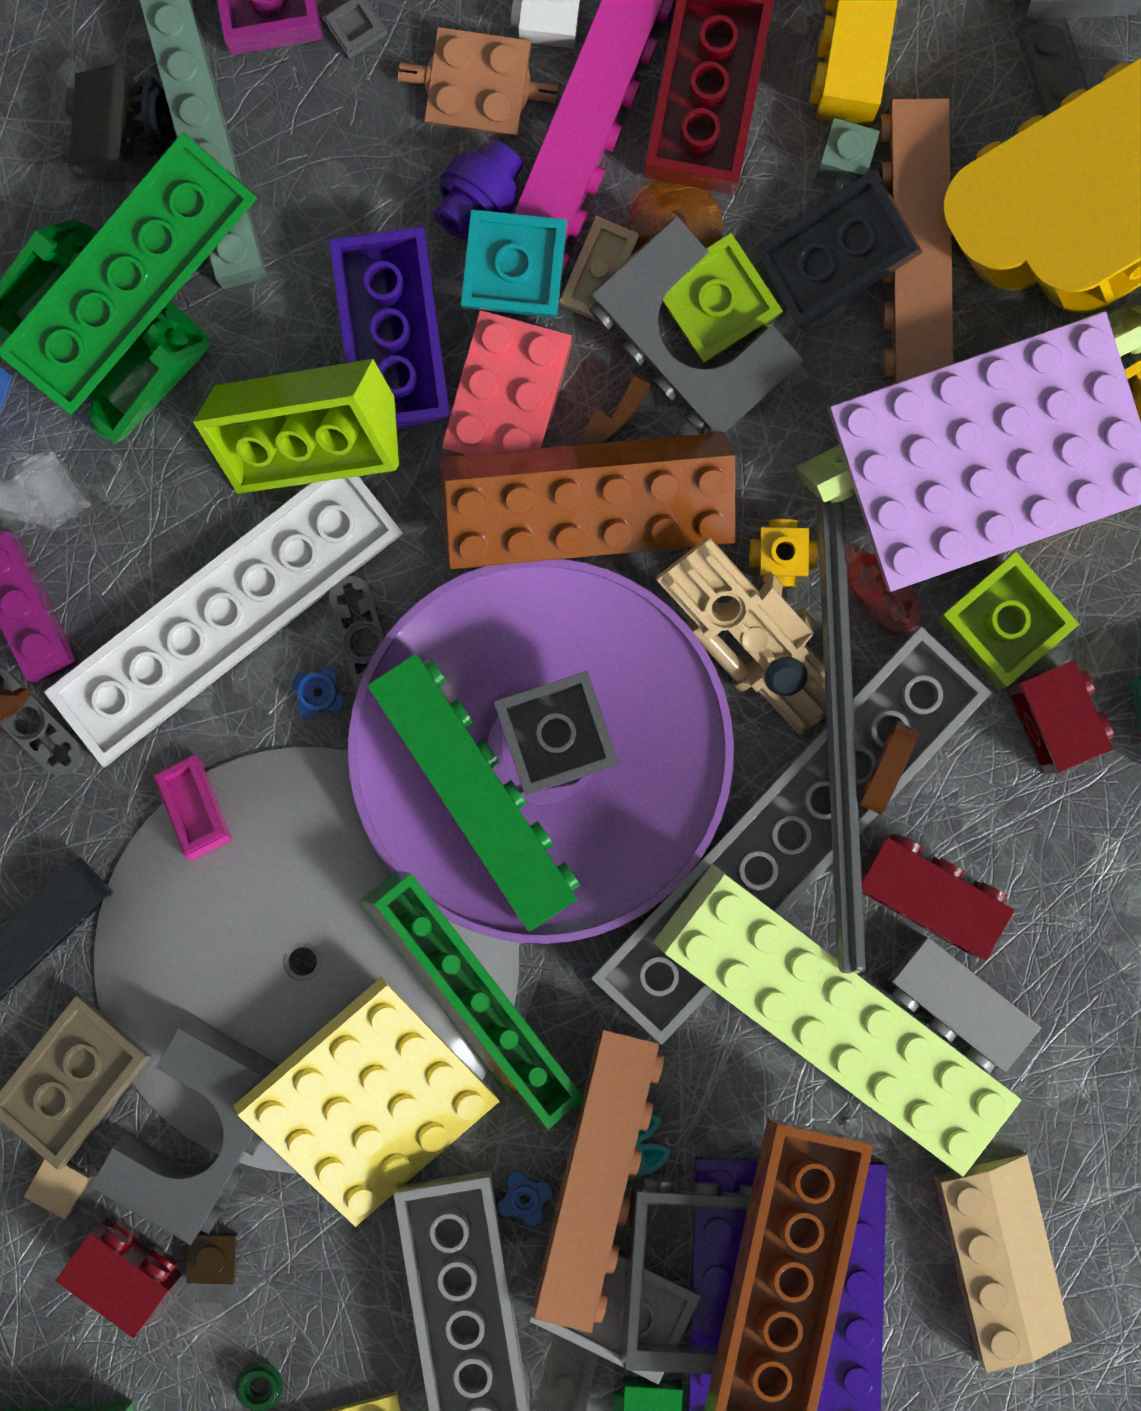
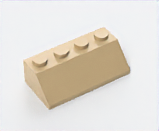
M1027 1154L971 1166L964 1177L955 1170L934 1175L977 1360L984 1371L989 1373L1031 1363L1072 1342Z

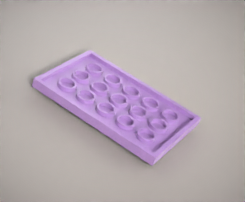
M1100 312L827 407L886 589L890 592L1141 505V422L1107 312Z

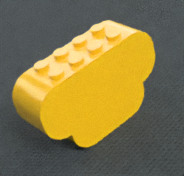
M1141 58L1130 65L1128 62H1124L1113 67L1104 75V81L1088 91L1086 89H1079L1069 94L1060 103V108L1045 117L1037 115L1027 120L1019 127L1018 134L1005 142L995 141L988 144L976 154V160L963 167L952 179L944 199L945 219L973 270L984 282L995 288L1011 291L1026 289L1038 283L1045 296L1053 304L1064 310L1076 313H1086L1102 309L1141 286Z

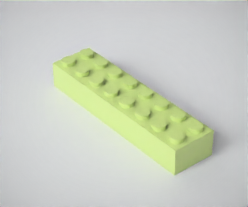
M713 864L653 941L667 956L963 1177L1021 1102V1099L858 974L841 973L838 969L837 958Z

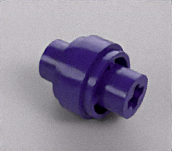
M490 140L480 153L466 151L464 154L457 155L441 174L442 182L439 185V190L444 199L433 212L437 222L450 234L465 240L469 234L471 210L509 213L516 204L515 196L518 193V189L513 180L523 168V162L510 147L498 140Z

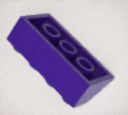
M424 226L329 239L345 362L350 363L374 359L394 395L397 431L408 430L450 417Z

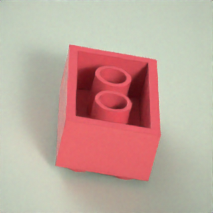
M480 310L442 444L444 455L459 456L544 448L572 348V335Z

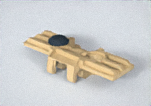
M708 537L656 576V580L692 618L687 625L709 654L732 677L731 684L738 692H743L750 687L756 692L759 691L799 736L826 717L824 663L806 644L814 635L815 620L804 608L796 613L782 598L783 585L772 572L764 576V585L758 591L717 544ZM728 595L734 597L726 603L714 602L721 596ZM722 630H728L744 649L749 652L753 657L749 663L745 665L719 637L718 634Z

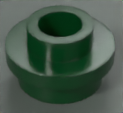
M255 1362L247 1365L238 1375L235 1384L238 1400L244 1407L252 1411H266L274 1407L280 1400L284 1389L283 1378L280 1372L274 1366L265 1362ZM256 1378L266 1380L269 1386L268 1391L262 1394L255 1392L251 1385L252 1380Z

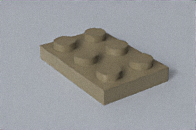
M75 996L0 1090V1121L56 1170L63 1169L152 1056L85 998Z

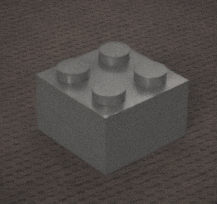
M588 671L494 701L525 796L619 765Z

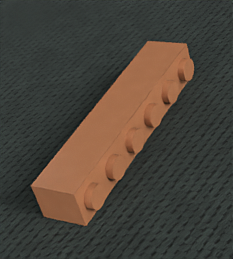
M892 99L887 114H880L879 141L880 143H887L888 161H881L880 177L923 252L881 279L882 283H889L890 302H883L882 329L890 330V349H883L882 369L883 377H891V385L953 363L951 230L947 225L944 214V199L951 182L949 99Z
M598 1030L583 1092L584 1099L581 1101L530 1314L535 1320L592 1333L594 1322L602 1323L608 1301V1294L601 1293L606 1273L613 1275L619 1255V1246L613 1245L617 1225L625 1226L631 1199L624 1197L628 1177L636 1178L641 1162L642 1150L635 1149L639 1130L647 1131L653 1110V1103L646 1101L650 1083L658 1084L664 1063V1056L657 1054L659 1049L658 1043Z

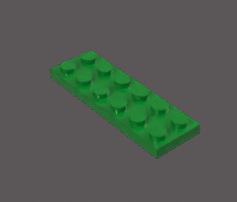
M183 131L0 347V357L68 414L72 415L257 200L258 196Z

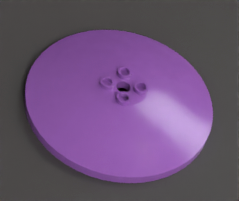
M566 559L483 566L452 579L418 601L398 620L372 656L357 691L349 727L348 764L355 805L373 847L390 872L393 874L398 870L412 873L447 920L476 933L520 943L549 944L597 936L623 926L664 900L693 870L711 843L723 816L733 773L734 740L726 694L717 670L705 648L690 627L667 604L634 581L598 566ZM416 653L423 662L430 658L433 659L447 681L440 686V689L450 703L458 698L474 722L466 727L476 744L483 739L486 740L500 761V764L495 766L493 770L503 785L510 780L513 781L527 803L520 808V811L530 825L536 821L540 822L554 844L547 849V852L556 866L565 861L581 885L573 890L578 898L576 902L528 932L367 686ZM588 671L619 765L525 796L494 701Z

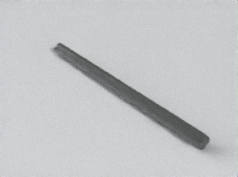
M820 499L817 503L837 961L838 969L841 973L851 974L863 972L866 964L844 505L842 501L833 503L829 500L824 503Z

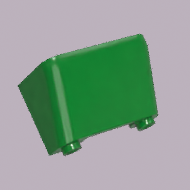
M69 220L35 230L0 280V342L4 343L97 234L94 229L82 222ZM171 300L89 394V397L94 401L88 409L91 427L98 435L111 440L114 444L124 440L200 360L210 346V340L205 332Z

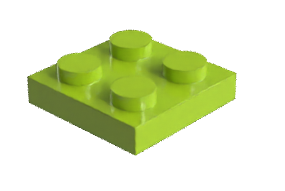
M732 233L708 247L709 253L667 292L662 301L663 306L702 365L713 360L783 313V310Z

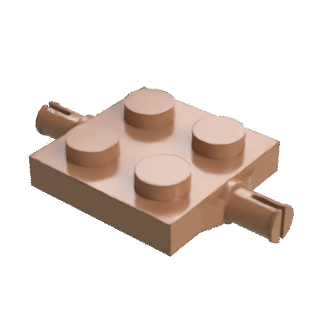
M441 27L437 29L435 50L428 62V66L400 61V71H398V82L403 81L425 85L428 96L425 124L517 138L521 114L528 104V100L556 105L559 85L531 81L528 68L531 51L530 40Z

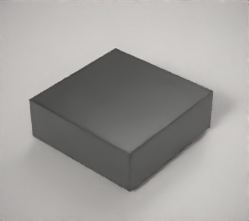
M346 0L322 16L323 22L348 60L388 35L386 28L367 0Z

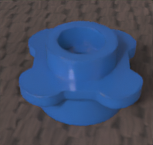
M324 666L317 673L306 675L301 672L293 677L292 687L297 691L300 700L298 711L303 717L313 718L317 712L325 710L337 712L343 707L344 698L338 693L335 683L338 674L332 667ZM315 688L322 689L320 697L314 695Z
M519 1171L511 1173L507 1178L509 1187L506 1195L498 1202L499 1213L503 1217L515 1216L520 1218L529 1227L539 1225L543 1219L541 1210L544 1202L552 1196L551 1186L546 1181L536 1182L533 1179L526 1178L525 1174ZM528 1195L530 1200L524 1204L520 1201V1197Z

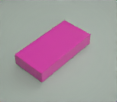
M194 754L153 775L185 858L192 861L232 841L227 824L199 757Z

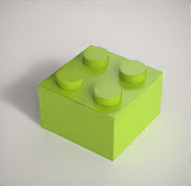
M1017 552L1006 557L936 618L998 690L1007 688L1080 625Z

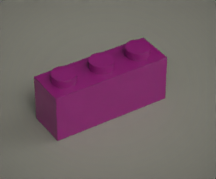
M7 530L0 533V627L25 680L38 683L78 664L79 661L20 537Z

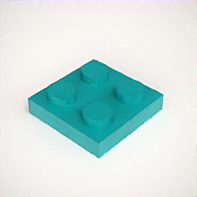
M471 210L461 307L557 318L567 219Z

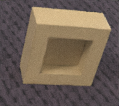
M44 1160L24 1197L66 1220L73 1211L92 1175L69 1162L63 1169L56 1170L50 1163Z

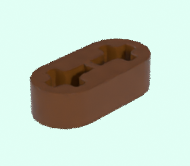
M899 721L895 722L863 789L858 803L860 806L880 815L884 812L919 736L918 730Z

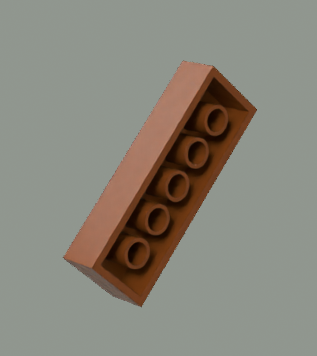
M724 432L439 457L443 539L450 569L695 547L708 537L717 545L735 543V454Z
M767 1118L706 1399L705 1411H817L873 1144L861 1138Z

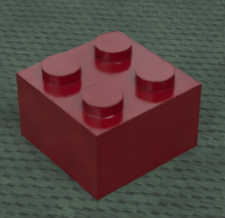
M1074 660L1052 667L1006 688L1042 774L1063 772L1113 750L1109 739L1114 738L1111 724L1103 711L1096 712L1090 695L1095 693L1092 680L1084 667L1077 668Z
M106 1218L89 1233L55 1281L135 1339L183 1274L175 1269L178 1265L177 1262L166 1252L158 1248L150 1251L137 1241L139 1234L132 1227L117 1219L112 1223Z

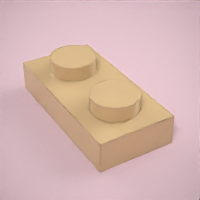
M596 216L560 298L559 305L597 321L589 311V308L594 303L587 296L633 254L640 234Z

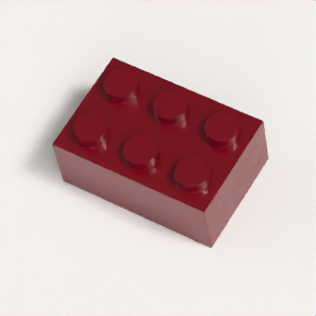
M892 833L890 838L876 837L861 864L862 893L969 955L987 961L1015 912L1014 909L1004 904L1008 896L985 882L975 881L973 885L968 884L962 880L966 872L945 859L933 857L930 862L919 856L923 847L900 834Z

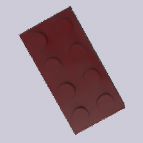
M677 0L643 178L736 195L774 0Z

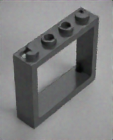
M645 1179L644 1187L632 1186L620 1361L625 1370L712 1374L718 1346L639 1342L648 1204L748 1210L753 1184H741L740 1192L721 1191L722 1184L716 1182L694 1181L692 1189L673 1188L674 1181Z

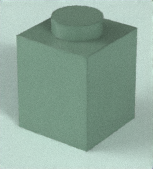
M834 118L816 176L849 185L866 174L871 164L880 131Z

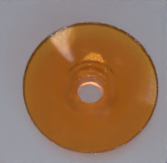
M656 181L647 186L637 196L629 214V230L640 234L635 247L636 251L667 223V218L672 213H679L684 217L686 227L706 249L720 240L722 215L717 201L708 190Z

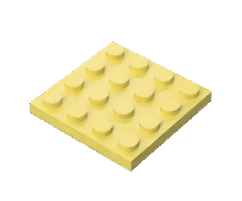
M380 977L235 1103L233 1107L237 1115L356 1227L390 1198L397 1186L405 1185L500 1101L480 1077L383 977Z

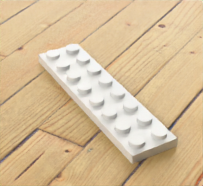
M359 476L310 483L44 691V693L101 766L106 767L321 599L334 585L346 576H350L395 541L403 532Z

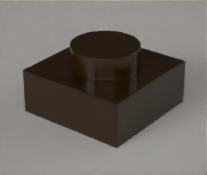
M200 1232L191 1245L188 1244L186 1283L234 1285L237 1276L238 1234L209 1233L208 1235L207 1233Z

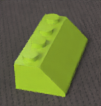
M374 359L215 385L193 421L237 494L396 471L399 466L395 399Z

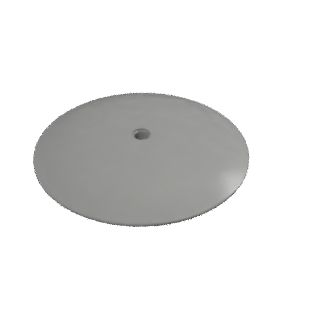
M289 747L267 750L237 758L206 772L232 841L192 861L183 855L164 803L144 822L131 839L116 864L108 886L114 893L103 899L97 920L94 942V979L99 1010L104 1016L152 1056L132 1083L145 1101L166 1122L187 1138L216 1154L220 1153L223 1144L222 1122L210 1101L197 1091L156 1068L176 1030L190 1014L280 1065L380 977H383L483 1080L489 1068L359 901L392 873L373 847L357 811L350 783L348 750L325 747ZM449 921L514 1006L519 977V942L489 937ZM298 948H308L316 955L317 965L312 973H301L294 967L292 961L293 954ZM262 1140L253 1156L245 1152L239 1162L264 1170L298 1173L264 1140Z

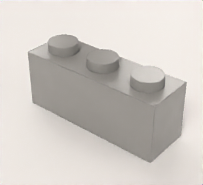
M924 935L921 936L887 979L897 987L891 995L913 1012L920 1005L934 1016L929 1025L950 1042L956 1036H959L971 1046L966 1055L988 1072L995 1065L1006 1073L1042 1028L933 940Z

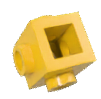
M769 520V527H761L757 533V539H750L749 568H757V580H763L766 574L772 572L782 583L783 588H797V581H804L808 577V570L816 569L817 540H809V528H798L797 520ZM787 543L793 548L794 554L790 560H782L777 556L776 547L779 544Z

